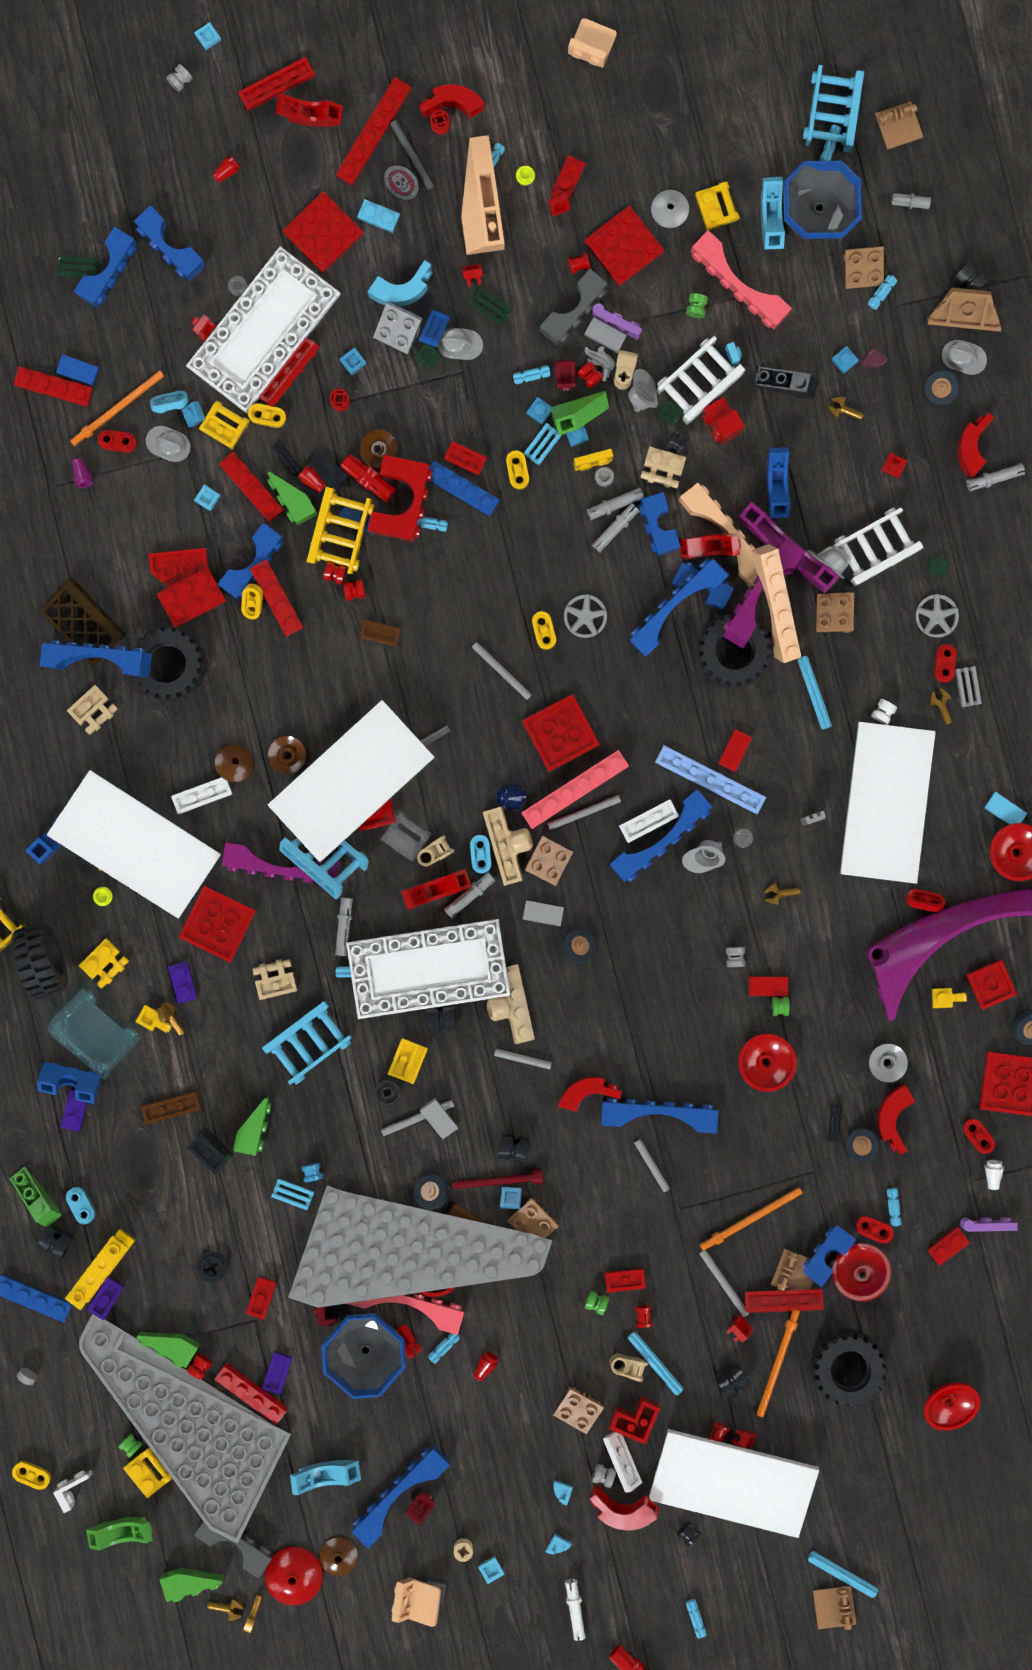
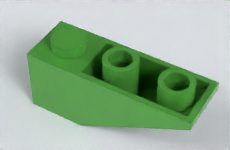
M606 391L550 407L558 434L562 435L578 430L609 409Z
M268 472L270 478L267 481L272 490L276 488L280 495L276 497L282 506H287L289 511L286 514L291 523L295 521L297 525H300L318 515L305 493L273 473Z
M267 1096L238 1130L233 1151L254 1156L258 1154V1151L262 1152L264 1140H261L262 1132L266 1133L268 1121H265L266 1113L270 1114L272 1102H269L270 1097Z
M25 1166L10 1178L35 1222L48 1227L62 1216L52 1198Z
M140 1332L137 1336L141 1345L155 1349L159 1356L170 1358L173 1360L172 1363L180 1368L188 1366L200 1346L198 1342L184 1334Z
M178 1568L163 1573L160 1583L166 1602L171 1600L178 1602L184 1596L190 1594L191 1596H196L202 1593V1590L219 1588L225 1577L221 1574Z

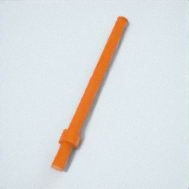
M159 370L89 426L85 425L81 428V432L69 441L73 446H76L83 439H88L93 435L92 432L164 377L162 372Z
M798 1187L720 1233L712 1234L711 1238L699 1244L701 1249L704 1251L715 1244L719 1245L724 1242L723 1239L803 1194L801 1189Z
M792 1311L790 1318L786 1321V1330L756 1414L760 1417H764L793 1331H796L800 1311Z

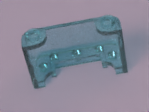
M82 988L50 1021L48 1031L90 1070L101 1075V1079L105 1080L135 1047L140 1038L134 1029L125 1028L123 1030L95 1006L94 994Z

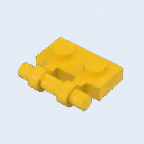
M106 938L79 967L91 979L99 975L101 979L97 982V985L103 988L106 984H110L113 981L112 978L119 971L122 972L125 969L124 966L129 960L125 956L118 960L116 956L121 951ZM111 962L113 967L106 973L103 969Z

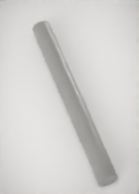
M478 642L472 646L526 700L532 696Z
M616 795L547 823L550 830L617 804L621 800L619 795Z
M452 1099L441 1104L445 1110L455 1107ZM418 1113L381 1129L383 1136H386L426 1118L422 1113Z
M702 1250L699 1254L741 1315L743 1317L747 1316L749 1313H746V1307L708 1252Z

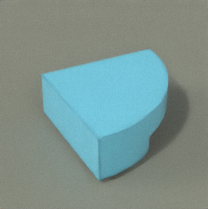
M554 1480L555 1495L562 1504L567 1506L573 1485Z
M554 1533L546 1548V1552L549 1554L561 1553L568 1550L572 1542Z

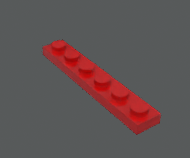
M394 77L337 171L336 177L351 186L354 185L410 93L411 86Z

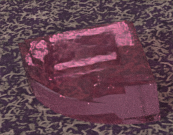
M872 348L861 366L876 368L885 364L888 358Z

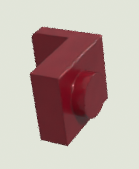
M556 360V387L560 388V390H571L572 387H576L575 360Z
M313 1306L314 1315H317L318 1324H322L323 1327H330L338 1322V1315L327 1316L326 1307L317 1308Z
M425 1492L424 1494H417L404 1514L416 1524L421 1525L430 1510L436 1505L433 1502L434 1498Z

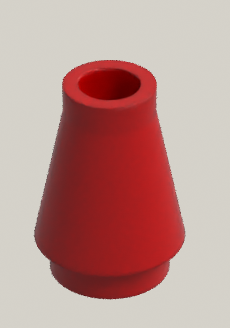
M230 155L228 158H224L212 175L218 183H221L223 180L238 173V169L241 167Z
M308 465L298 475L302 483L318 493L327 485L315 469Z
M489 1351L482 1354L473 1376L477 1380L483 1381L498 1366V1357Z

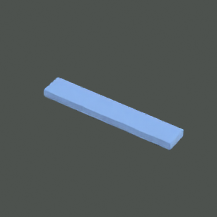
M663 745L655 763L755 814H758L766 799L765 796Z

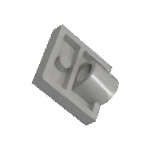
M388 301L373 338L408 354L419 334L423 318Z

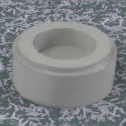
M600 467L596 471L595 481L598 485L606 487L613 482L614 473L609 467Z
M20 1368L17 1378L26 1385H33L37 1375L28 1368Z

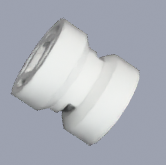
M880 699L877 710H874L871 716L877 721L888 725L891 720L890 716L895 713L897 707L884 699Z

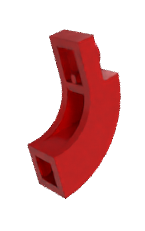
M453 84L442 85L432 89L433 98L429 97L419 105L423 118L445 107L460 109L468 119L485 110L484 102L475 92L464 86Z
M282 93L278 95L276 114L289 118V122L296 124L331 127L341 124L343 105L329 100L321 102L303 101Z
M990 413L985 417L981 415L974 423L975 425L970 422L961 433L958 441V460L962 470L970 479L987 462L980 455L977 443L980 434L995 418Z
M589 1076L579 1079L567 1087L559 1099L558 1107L577 1112L579 1103L590 1094L597 1093L620 1099L622 1091L615 1084L607 1083V1086H605L604 1077Z

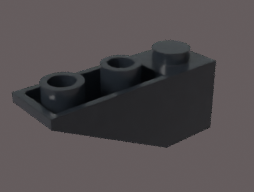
M759 367L754 385L790 396L814 400L819 381L809 373Z

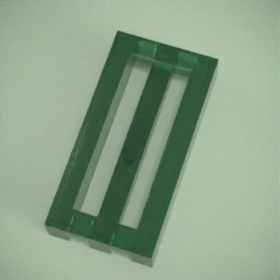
M60 255L58 257V276L83 278L84 275H97V259ZM64 262L93 264V266L64 264ZM63 268L92 271V274L63 271Z
M479 288L477 294L469 302V305L499 326L502 325L511 312V308L482 288ZM482 295L488 300H490L492 303L503 309L505 313L491 305L489 302H487L480 296ZM478 300L502 318L498 319L493 314H491L483 307L478 305L476 301Z

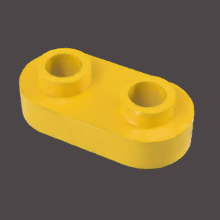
M253 404L248 410V417L255 424L280 428L286 423V414L281 408ZM256 412H261V417H255ZM280 416V420L276 422L274 417Z
M512 451L506 458L509 479L513 488L521 490L526 488L529 483L526 460L522 452ZM515 458L520 461L517 465L512 463V460ZM521 477L523 482L517 483L516 478Z
M248 584L242 592L241 611L246 618L257 619L262 612L263 591L256 584Z
M537 612L532 618L537 644L540 648L549 650L556 643L551 617L546 612ZM544 619L545 624L539 625L538 620ZM544 637H548L550 639V642L548 644H545L543 642Z
M27 1461L18 1462L12 1470V1475L16 1481L38 1490L46 1488L51 1481V1475L48 1470ZM21 1468H25L27 1472L22 1473ZM39 1475L44 1476L43 1481L39 1480Z

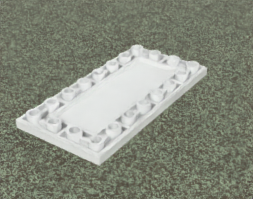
M280 246L186 366L247 414L249 408L257 402L267 385L305 337L309 336L341 294Z
M382 700L276 796L268 806L315 858L321 862L435 757Z
M858 722L840 874L917 884L935 731Z
M89 770L47 833V836L178 919L221 855L91 770Z
M499 919L346 943L358 1019L510 996Z
M668 1429L649 1498L654 1502L799 1538L819 1473V1467Z

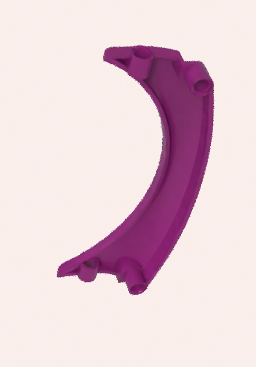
M1032 888L994 894L951 906L914 921L867 949L866 956L874 969L879 985V997L881 1002L884 1003L888 1021L895 1019L900 1000L917 970L944 943L976 925L991 920L1013 916H1032ZM878 948L881 955L878 959H874L872 952Z

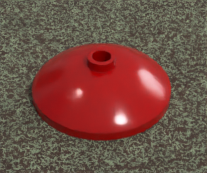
M1022 823L1007 825L996 833L991 842L990 859L992 865L1000 875L1009 880L1025 881L1032 878V826ZM1014 849L1019 851L1017 856L1013 854Z
M760 1034L748 1040L742 1047L738 1059L739 1071L744 1081L752 1088L763 1092L776 1091L786 1086L793 1078L796 1070V1056L793 1048L785 1039L774 1034ZM764 1058L769 1059V1063L767 1065H763L762 1063Z
M854 1244L845 1257L839 1253L832 1268L833 1280L837 1289L844 1296L855 1301H869L877 1298L886 1290L891 1278V1268L887 1257L881 1250L869 1244ZM864 1273L866 1274V1277L864 1279H861L859 1277L860 1274Z
M966 1383L945 1384L933 1391L927 1398L923 1409L924 1417L930 1426L938 1430L960 1428L969 1423L977 1414L980 1407V1397L977 1391Z
M289 1546L277 1551L265 1569V1583L268 1591L276 1600L287 1605H300L308 1602L317 1594L322 1583L323 1572L318 1558L308 1549L299 1546ZM293 1577L296 1581L292 1583L289 1581V1578Z

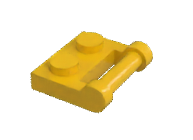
M723 182L717 186L695 193L707 230L740 219L738 212L735 211L728 190L730 188L728 182ZM720 192L722 193L729 214L726 217L723 216L716 195Z
M216 401L199 427V430L233 450L242 433L248 427L250 420L246 417H240L222 406L221 402ZM219 412L239 424V426L235 429L215 415Z
M150 1447L146 1448L123 1468L146 1498L150 1497L172 1479ZM147 1457L162 1475L161 1479L157 1477L144 1458Z

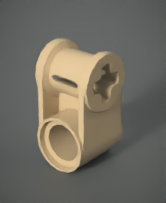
M619 350L614 384L618 389L625 390L630 386L636 367L637 353ZM622 376H625V382L621 381Z
M445 835L418 853L417 860L420 865L428 867L454 852V849H451L446 842ZM429 853L432 857L431 861L423 863L420 859L421 854Z
M621 1353L613 1354L609 1362L615 1374L640 1382L644 1379L642 1375L645 1366L648 1365V1362L644 1359ZM617 1360L624 1361L623 1366L620 1368L614 1367V1363Z

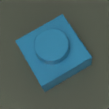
M847 346L831 359L843 374L859 361Z
M355 348L340 358L341 363L351 376L367 365Z
M537 397L526 414L542 425L551 413V406Z
M198 401L192 402L182 409L188 427H195L205 419Z
M584 426L578 430L566 433L570 447L589 441Z
M502 1187L500 1207L520 1209L522 1189Z

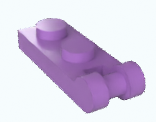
M602 304L594 305L593 317L636 340L639 339L642 328H640L638 323L634 321L628 322L620 314L604 310Z
M963 1217L959 1222L960 1226L969 1232L1018 1231L1017 1222L1011 1220V1217H1000V1220L981 1217L980 1221H972L967 1217Z

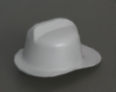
M460 328L446 329L438 344V349L443 356L462 360H472L478 357L483 348V341L479 334L469 329Z
M963 340L950 341L942 350L944 364L953 370L965 374H979L984 370L987 363L986 353L981 347Z
M637 369L633 373V387L628 393V397L636 412L649 407L655 408L658 405L655 382L651 375L643 369Z
M154 427L146 436V446L149 451L168 461H182L190 452L191 447L188 438L169 427Z
M836 546L828 547L819 554L808 550L812 556L831 567L843 579L845 578L842 573L851 562V557L845 551Z
M712 840L702 841L697 848L684 854L682 858L684 867L694 873H703L722 866L725 863L722 843Z

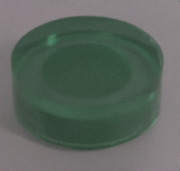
M941 557L932 559L928 564V571L934 577H941L948 570V563Z

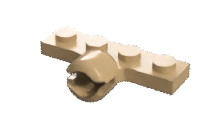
M502 807L483 812L504 886L522 881L523 877L517 855L529 851L533 847L528 829L523 828L510 831Z
M518 964L508 966L506 970L510 996L489 999L487 1001V1011L493 1021L509 1019L514 1043L519 1044L535 1040Z

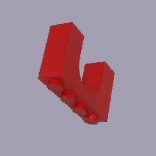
M388 455L383 456L380 470L381 477L399 480L408 484L414 492V500L410 509L401 515L393 516L372 511L368 527L369 533L411 542L415 541V537L419 538L421 527L418 526V521L423 519L425 509L422 507V502L427 500L428 496L426 483L427 481L430 482L432 477V470H429V464Z

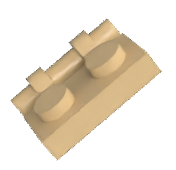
M649 447L644 466L651 468L650 473L642 471L641 478L648 480L647 482L649 483L656 482L663 484L667 488H677L679 481L673 480L672 477L673 475L681 477L686 457ZM659 470L667 473V477L656 475V471Z
M94 685L67 712L79 725L87 721L90 725L85 731L90 735L95 730L98 731L103 722L107 719L110 720L118 708L114 704L106 708L104 704L109 698L97 685ZM100 709L102 714L94 720L91 716Z
M282 959L276 960L275 963L267 965L263 963L259 964V967L252 968L254 976L259 974L262 976V980L255 981L259 1000L298 991L293 972L285 973V968L292 966L290 959L284 961ZM278 970L279 976L269 978L268 972Z

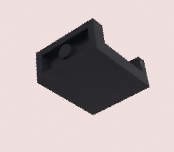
M205 1129L187 1147L214 1175L234 1156L208 1129Z

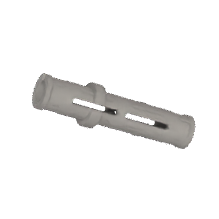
M1022 463L992 473L985 472L982 476L966 480L967 488L970 492L983 487L989 488L992 484L1025 475V468Z
M640 487L611 500H603L601 504L586 509L590 520L592 521L605 514L610 515L614 510L643 499L644 496L640 492Z
M630 503L621 515H617L616 520L591 544L599 553L624 527L627 528L628 523L640 512L637 507H634L635 505Z
M487 872L476 883L473 882L471 888L444 909L446 913L453 918L477 896L484 894L483 891L495 882L494 878Z
M341 897L340 912L337 914L339 921L335 955L347 956L346 943H348L350 920L353 917L351 916L352 898Z

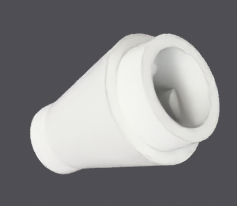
M987 1161L985 1171L988 1189H999L1004 1170L1002 1161Z

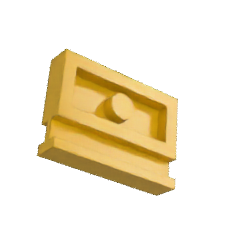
M612 449L574 458L573 465L575 471H584L596 465L603 466L609 464L613 459Z
M402 1038L388 1075L414 1084L428 1048Z

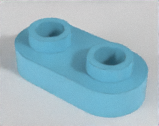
M175 391L153 397L150 400V406L152 411L164 413L168 410L184 408L188 404L189 399L185 391Z
M477 835L472 838L470 843L472 867L478 873H485L491 867L490 844L485 836ZM478 841L484 843L482 848H477L476 843ZM480 860L485 861V866L482 868L478 866Z
M71 1188L66 1194V1201L79 1223H90L95 1218L96 1212L83 1188ZM73 1194L78 1195L79 1199L77 1201L73 1200ZM82 1211L87 1212L88 1216L86 1218L82 1217Z

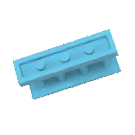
M819 65L817 71H813L811 83H814L808 127L804 128L803 139H806L805 146L810 145L812 138L841 142V145H844L843 152L850 153L854 144L864 71H856L855 76L848 79L822 75L823 65ZM820 82L847 86L849 89H852L851 96L842 97L819 93ZM817 101L846 105L849 108V112L845 116L816 112ZM814 120L841 123L843 126H846V133L836 134L813 130Z
M284 838L280 842L279 851L335 899L342 894L343 887L341 883L358 867L364 871L368 868L369 861L362 852L356 851L345 840L322 866H318L313 862L315 856L310 851L303 853L299 850L302 842L298 838L294 841ZM345 854L353 862L340 875L332 878L327 874V871Z
M326 1000L262 1048L266 1054L270 1051L273 1054L275 1053L293 1078L288 1081L289 1085L293 1082L297 1085L305 1079L304 1074L339 1047L343 1050L351 1044L350 1039L353 1036L350 1034L345 1038L328 1016L326 1009L330 1006ZM315 1017L322 1019L339 1042L333 1048L329 1049L313 1028L311 1020ZM301 1028L303 1031H307L323 1053L315 1061L296 1037L298 1035L295 1032ZM285 1040L292 1043L308 1065L300 1073L281 1049L282 1046L280 1044Z

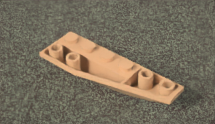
M489 135L473 137L469 140L461 215L467 255L504 250V237Z

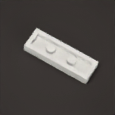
M219 778L171 797L177 813L181 814L233 794L228 781Z
M668 800L619 827L627 843L679 817L671 800Z
M613 1431L604 1437L603 1440L624 1491L631 1492L642 1484V1481L623 1435Z

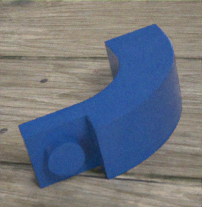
M788 447L769 448L767 459V501L770 518L789 517Z

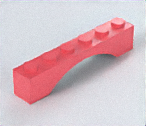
M707 231L692 247L691 253L694 260L698 263L702 262L709 274L712 276L716 275L723 287L726 289L730 288L737 300L740 302L744 301L751 313L754 315L758 314L766 327L775 329L789 315L792 308L778 295L757 292L746 286L733 274L726 262L722 243L711 232Z
M618 750L521 814L530 828L533 829L629 767V765Z
M421 1293L346 1303L364 1309L380 1303L396 1302L407 1304L426 1314L439 1330L456 1335L459 1333L464 1315V1308H461L460 1304L451 1302L449 1305L436 1297H432V1299L425 1298V1295Z

